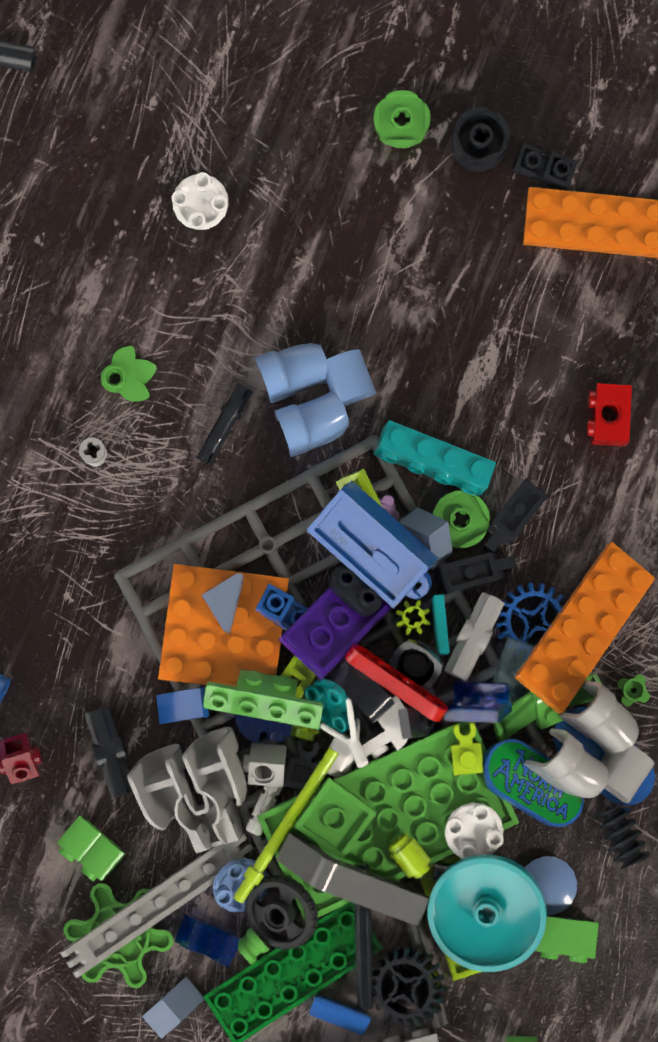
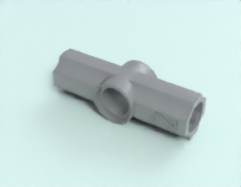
M482 592L470 618L465 621L456 639L457 645L444 669L445 672L457 679L467 681L479 655L483 654L493 634L491 630L505 604L504 602Z

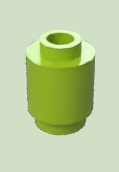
M407 833L401 835L388 847L391 851L390 856L408 878L414 876L418 879L430 869L428 866L431 861L430 857L414 837L410 838Z

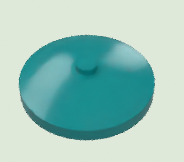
M474 855L452 864L436 881L428 902L429 927L437 945L453 961L476 971H503L522 963L536 950L546 927V901L538 882L520 864L497 855Z

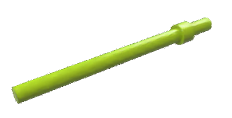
M329 747L254 865L249 866L244 873L245 879L233 896L239 903L243 904L254 885H259L264 877L263 871L338 757L339 753Z

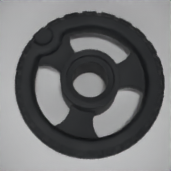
M270 875L262 878L259 885H254L246 898L245 912L249 925L260 939L270 946L278 949L297 948L310 939L317 927L318 911L317 906H315L316 903L311 898L308 890L305 889V886L293 878L284 875ZM270 887H278L280 894L268 905H263L258 901L263 890ZM294 898H297L303 906L306 918L305 926L300 925L295 920L300 915V909ZM286 929L288 937L280 936L272 931L280 932Z

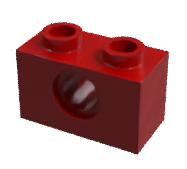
M597 383L594 391L589 392L588 407L593 408V419H588L587 436L592 437L591 444L626 446L629 443L632 385ZM605 408L612 409L616 414V419L614 421H606L602 417V410Z

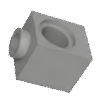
M251 743L250 755L244 754L243 772H248V784L283 787L287 746Z

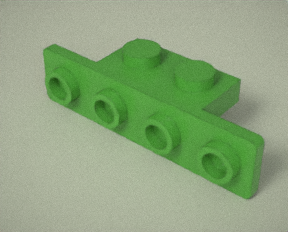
M241 669L236 686L207 682L203 707L216 711L319 729L323 703L295 698L298 680Z

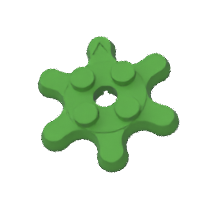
M103 883L97 884L93 887L90 894L96 907L94 916L87 921L78 919L68 921L64 927L66 938L70 941L78 940L150 889H141L136 893L132 901L120 903L115 900L110 886ZM150 927L82 974V978L87 982L94 983L102 977L107 969L117 968L122 971L125 981L130 987H141L147 978L146 971L142 966L144 954L151 950L160 952L169 950L173 945V936L167 930H157Z

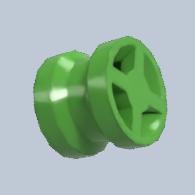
M252 927L246 931V935L242 939L237 938L233 942L251 965L256 961L260 953H266L270 949Z

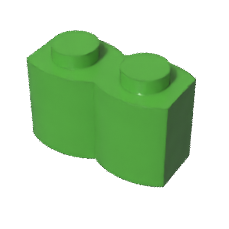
M79 816L57 842L62 847L59 853L70 862L76 859L84 867L81 871L92 881H95L97 878L100 881H104L126 854L83 816Z

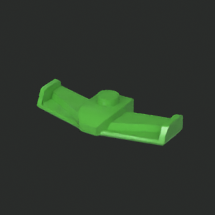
M596 673L589 674L586 679L587 681H595L602 684ZM580 687L567 707L593 702L595 697ZM531 691L492 716L498 742L507 739L534 720L541 730L564 720L559 717L560 714L555 712Z

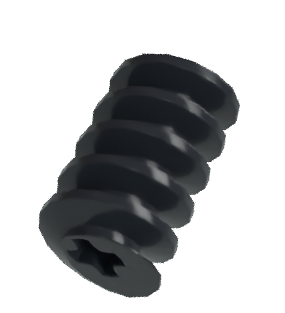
M624 803L604 810L594 816L595 819H605V822L599 829L610 831L604 837V841H614V844L608 850L609 852L619 853L613 859V862L623 863L620 869L646 860L650 856L649 851H640L646 843L644 840H635L641 834V831L639 829H631L637 821L635 818L626 819L632 812V809L630 807L622 808L621 806Z

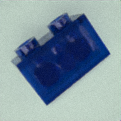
M457 681L453 685L455 699L447 706L448 710L444 715V720L499 723L512 711L509 684L506 682Z

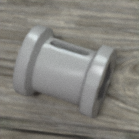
M91 437L85 439L80 444L79 453L86 464L93 467L104 464L108 453L102 441ZM92 446L99 450L97 451L96 458L87 455L90 453V447Z

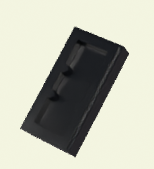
M414 708L398 709L403 739L430 736L435 731L441 729L440 722L429 719Z

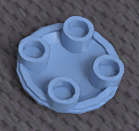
M543 856L534 859L524 867L541 887L546 901L547 915L562 912L572 904L577 894V880L574 871L565 861L557 857Z
M247 858L230 861L219 870L214 879L213 893L216 902L222 908L230 912H245L247 900L245 899L242 904L236 901L233 896L245 879L244 873L249 866L254 865L255 860ZM266 870L263 871V878L270 876ZM268 888L261 892L258 898L260 903L267 894Z

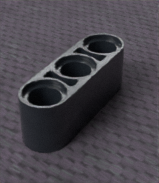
M345 656L327 674L331 681L344 689L347 696L373 724L395 704L391 697L374 680L349 664Z

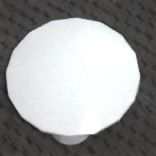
M206 173L192 175L183 179L172 194L173 210L178 220L186 227L195 230L209 229L217 225L224 218L228 208V194L223 184L216 178Z
M468 803L461 805L451 813L446 822L445 837L448 846L454 854L464 859L474 855H491L503 843L504 829L501 818L494 809L481 803Z

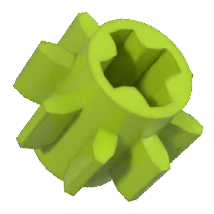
M419 600L415 606H410L405 601L404 606L406 610L404 612L397 610L395 613L402 617V621L398 622L396 627L404 626L407 628L406 636L410 634L411 630H416L417 634L421 635V625L430 626L431 622L425 620V615L430 612V609L422 610L419 608L421 604ZM412 611H416L418 613L417 618L421 619V622H415L414 625L408 624L409 619L405 617V614L410 615Z

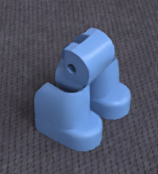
M308 343L286 348L279 352L270 351L255 357L256 367L261 371L270 403L286 399L315 385H328L330 392L300 405H289L275 411L276 419L280 422L288 444L290 457L303 454L339 438L349 427V418L344 406L376 394L359 349L347 351L326 359L321 345Z

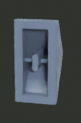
M417 508L399 522L439 558L430 570L453 554L448 521Z
M237 573L202 594L225 633L231 634L243 585V574Z
M186 976L142 1017L162 1039L205 999Z

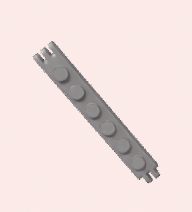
M243 833L238 841L218 845L207 850L60 952L63 958L69 956L72 952L75 953V956L66 962L69 968L79 962L82 964L73 972L75 977L81 976L214 883L215 876L219 870L227 863L236 859L246 858L245 854L250 852L253 846L251 843L241 849L238 846L247 839L246 835Z

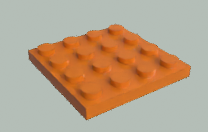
M174 564L158 679L206 686L207 682L236 686L241 669L277 676L281 646L279 638L282 636L283 629L255 611V608L268 584L288 593L289 578ZM239 573L244 575V580L231 634L223 631L202 594Z

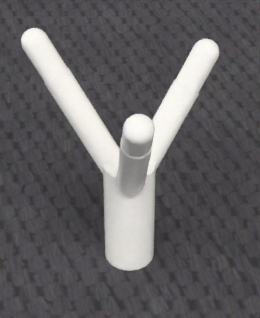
M348 698L346 699L351 738L345 737L324 723L320 724V728L348 745L357 767L361 768L369 762L359 741L360 719L354 718L352 700Z

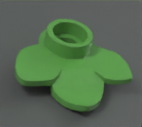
M133 346L123 347L115 352L111 365L102 371L101 383L107 391L112 393L119 392L127 401H144L150 397L144 384L153 377L157 367L150 361L135 359L136 355ZM114 374L121 377L120 381L116 384L110 382V378Z

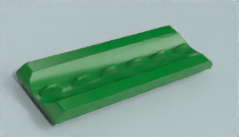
M350 902L319 919L313 935L303 945L294 949L275 948L203 996L232 1042L245 1041L356 967L354 903ZM372 932V956H374L383 948Z

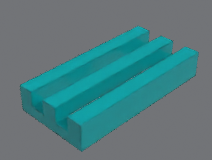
M434 595L431 598L435 648L439 656L448 655L450 652L444 595Z

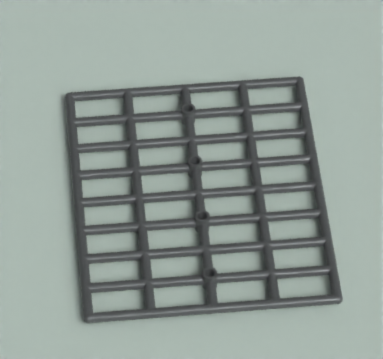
M370 436L115 573V579L159 662L161 661L163 643L148 616L168 606L170 592L143 606L128 578L180 550L183 551L190 566L204 568L192 544L246 516L259 541V545L213 569L234 571L260 556L266 555L277 576L289 578L287 594L295 597L294 601L307 607L296 586L341 563V561L331 554L290 576L277 552V547L307 532L309 526L322 511L274 537H270L256 510L308 482L324 510L331 499L319 477L370 449L374 452L379 440L378 436ZM376 456L386 477L373 483V489L377 495L393 487L407 512L406 515L397 520L400 522L417 507L395 466ZM446 560L441 562L438 566L447 564ZM463 591L444 595L445 604L455 600L465 621L470 618L473 609ZM431 599L421 604L419 608L422 610L430 609V612H432ZM390 609L382 617L385 624L368 632L357 644L365 648L391 634L397 647L407 641L401 630L404 626L396 627V624L402 621V617L398 616L395 618ZM412 611L410 615L405 614V617L409 619L408 624L419 619L417 618L418 613L416 611ZM459 633L448 639L449 651L455 649ZM490 641L483 652L490 665L489 667L470 676L466 682L461 681L439 694L435 693L432 686L429 690L431 694L445 704L496 676L511 704L521 698ZM293 675L291 676V679H296V680H298V679H297L296 677H294ZM170 681L175 692L196 689L202 686ZM352 702L354 718L360 719V731L363 735L359 736V741L363 745L384 731L381 726L373 729L367 717ZM221 711L205 721L202 718L190 721L198 736L201 737L212 729L237 717L238 714ZM445 713L440 721L441 728L452 724L447 713ZM496 713L475 723L479 735L494 727L492 716ZM273 721L278 731L256 742L277 745L284 741L291 756L299 759L297 741L294 735L308 727ZM533 721L525 726L524 729L532 742L529 746L541 752L545 749L546 743ZM251 745L237 752L240 763L244 762V754L250 755ZM384 752L383 754H381L380 756L376 757L375 759H377V758H379V757H381V756H383V755H386V753ZM323 756L313 762L319 764ZM282 787L280 792L286 790L287 788ZM261 789L246 797L243 804L236 807L245 825H247L249 819H253L254 815H252L250 808L256 805L260 794H264L265 789ZM233 798L232 800L236 806V799ZM263 832L260 836L250 833L261 854L268 843L267 838ZM274 855L267 867L271 875L282 876L283 872Z

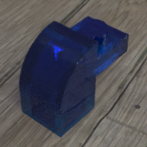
M235 714V721L241 733L255 743H260L262 732L267 733L266 739L283 742L284 737L290 738L292 725Z
M185 914L174 942L187 950L206 955L217 963L229 967L231 960L237 953L240 939L236 937V933Z

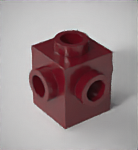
M27 733L0 740V772L2 775L7 774L11 785L39 777L38 764L42 763L41 755L37 746L32 747Z

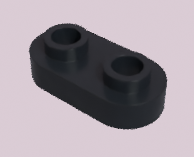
M345 565L339 566L333 571L329 579V585L331 590L361 616H371L377 612L382 604V598ZM342 576H347L350 579V583L344 582ZM363 596H370L372 602H366Z

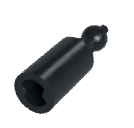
M0 41V67L33 72L37 56L36 47Z

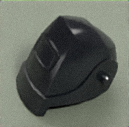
M408 639L395 650L392 658L389 657L386 661L390 666L428 692L440 676L444 664L435 650L417 639Z

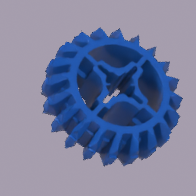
M532 582L527 584V592H524L521 585L517 586V597L513 592L509 591L506 595L511 602L508 603L505 600H501L505 603L503 608L506 611H501L498 616L504 619L495 623V628L504 627L505 630L497 635L498 639H503L506 636L509 639L504 644V648L507 649L514 644L516 648L512 654L517 656L520 650H524V660L528 658L530 652L536 646L526 644L532 634L535 632L544 634L550 626L545 619L547 607L550 605L556 616L563 608L559 603L564 599V596L561 594L554 599L552 595L556 589L553 587L549 589L547 594L543 593L545 588L543 583L539 584L537 591H534ZM534 598L541 600L533 611H527L515 606L525 599ZM541 609L538 616L540 618L538 622H541V627L535 626L526 634L529 629L528 623H530L527 622V616L532 618ZM511 614L515 615L523 624V631L519 639L511 627Z

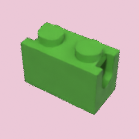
M547 916L543 937L535 951L540 952L541 958L557 960L558 954L570 956L569 961L587 963V958L595 959L599 923L589 920Z

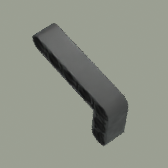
M289 832L276 858L278 862L301 879L323 892L418 926L428 906L430 897L403 884L334 859L309 840Z

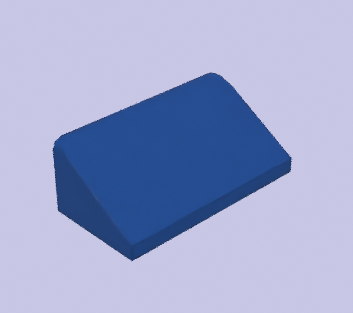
M321 994L315 995L309 1014L313 1017L359 1035L365 1033L371 1020L369 1013Z

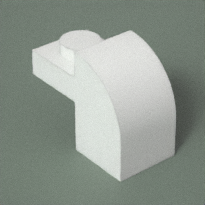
M397 696L391 698L395 704L377 720L384 732L362 745L366 757L372 754L374 759L389 750L386 745L389 742L392 743L397 751L407 742L408 739L402 738L398 709H404L405 707Z

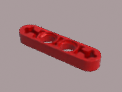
M352 644L346 653L345 659L349 664L429 719L440 722L447 712L448 707L440 699L366 648L358 644Z

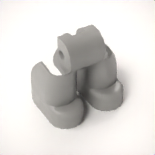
M585 680L581 687L595 697L592 704L580 714L561 713L559 717L586 738L592 739L605 752L604 757L601 761L597 760L585 751L582 743L567 731L551 728L549 733L563 743L561 750L547 763L526 760L524 765L538 774L547 783L569 795L581 798H594L605 788L620 801L629 803L655 764L649 756L634 746L639 735V728L633 716L616 701V696L599 682Z
M231 727L216 729L202 735L191 743L184 754L178 744L164 746L150 752L141 758L128 774V781L146 820L153 827L165 830L168 823L176 818L180 826L187 831L196 853L209 850L218 845L238 841L242 837V823L236 807L241 806L246 799L247 785L245 774L237 756L239 744ZM185 767L197 793L202 794L205 804L198 805L186 778ZM233 798L236 799V806L232 800Z

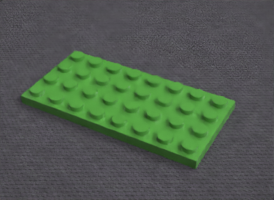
M469 715L454 723L459 724L460 734H467L469 722H473ZM454 723L435 731L430 736L413 741L398 751L394 750L369 762L364 767L355 768L338 778L332 779L377 812L342 862L353 866L357 863H367L371 873L392 881H397L406 875L390 856L391 851L388 847L405 833L410 838L414 837L430 857L431 861L428 866L454 854L447 844L445 827L451 813L461 805L481 803L494 809L501 818L504 830L518 824L519 821L511 804L488 789L484 773L453 775L450 745L459 744L452 731ZM476 728V734L472 742L481 743L483 761L487 750ZM321 784V785L318 786V788L316 789V791H315L314 794L312 795L311 799L309 800V802L307 803V805L305 806V808L308 806V804L310 803V801L313 799V797L315 796V794L318 792V790L320 789V787H321L323 784ZM298 795L256 815L268 842ZM294 825L290 829L289 832L297 834L309 840L314 845L322 849L324 852L332 856L334 859L340 860L332 853L327 851L325 848H323L315 841L310 839L308 836L303 834L301 831L296 829ZM287 836L285 837V839H284L283 842L281 843L280 847L278 848V850H277L276 853L274 854L276 858H277V856H278V854H279V852H280V850H281V848H282V846H283V844H284V842H285ZM278 862L284 876L297 880L311 894V898L314 899L315 906H317L318 917L350 903L348 900L311 886ZM294 898L304 920L306 921L305 912L302 904L297 898Z

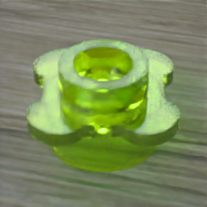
M292 725L291 735L313 742L315 734H319L320 731Z

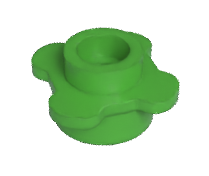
M636 675L633 679L627 680L622 678L618 681L617 686L622 692L621 702L623 705L631 706L634 702L640 701L645 703L649 700L650 695L646 692V679L644 676ZM631 688H635L636 692L632 693Z

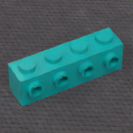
M390 420L383 427L373 455L380 457L387 463L399 464L413 473L427 475L434 478L438 483L452 485L460 488L466 494L478 496L488 488L496 462Z

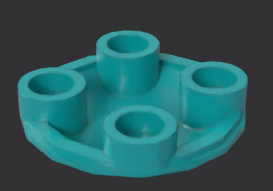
M322 679L316 680L305 689L304 695L307 700L323 703L320 724L324 723L339 733H344L349 729L346 699L349 697L342 687L333 681Z

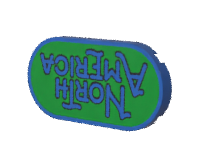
M516 739L502 740L488 748L482 762L483 773L486 779L485 783L492 793L547 826H567L578 818L584 806V798L569 795L556 789L524 765L526 760L547 763L551 760L550 758Z

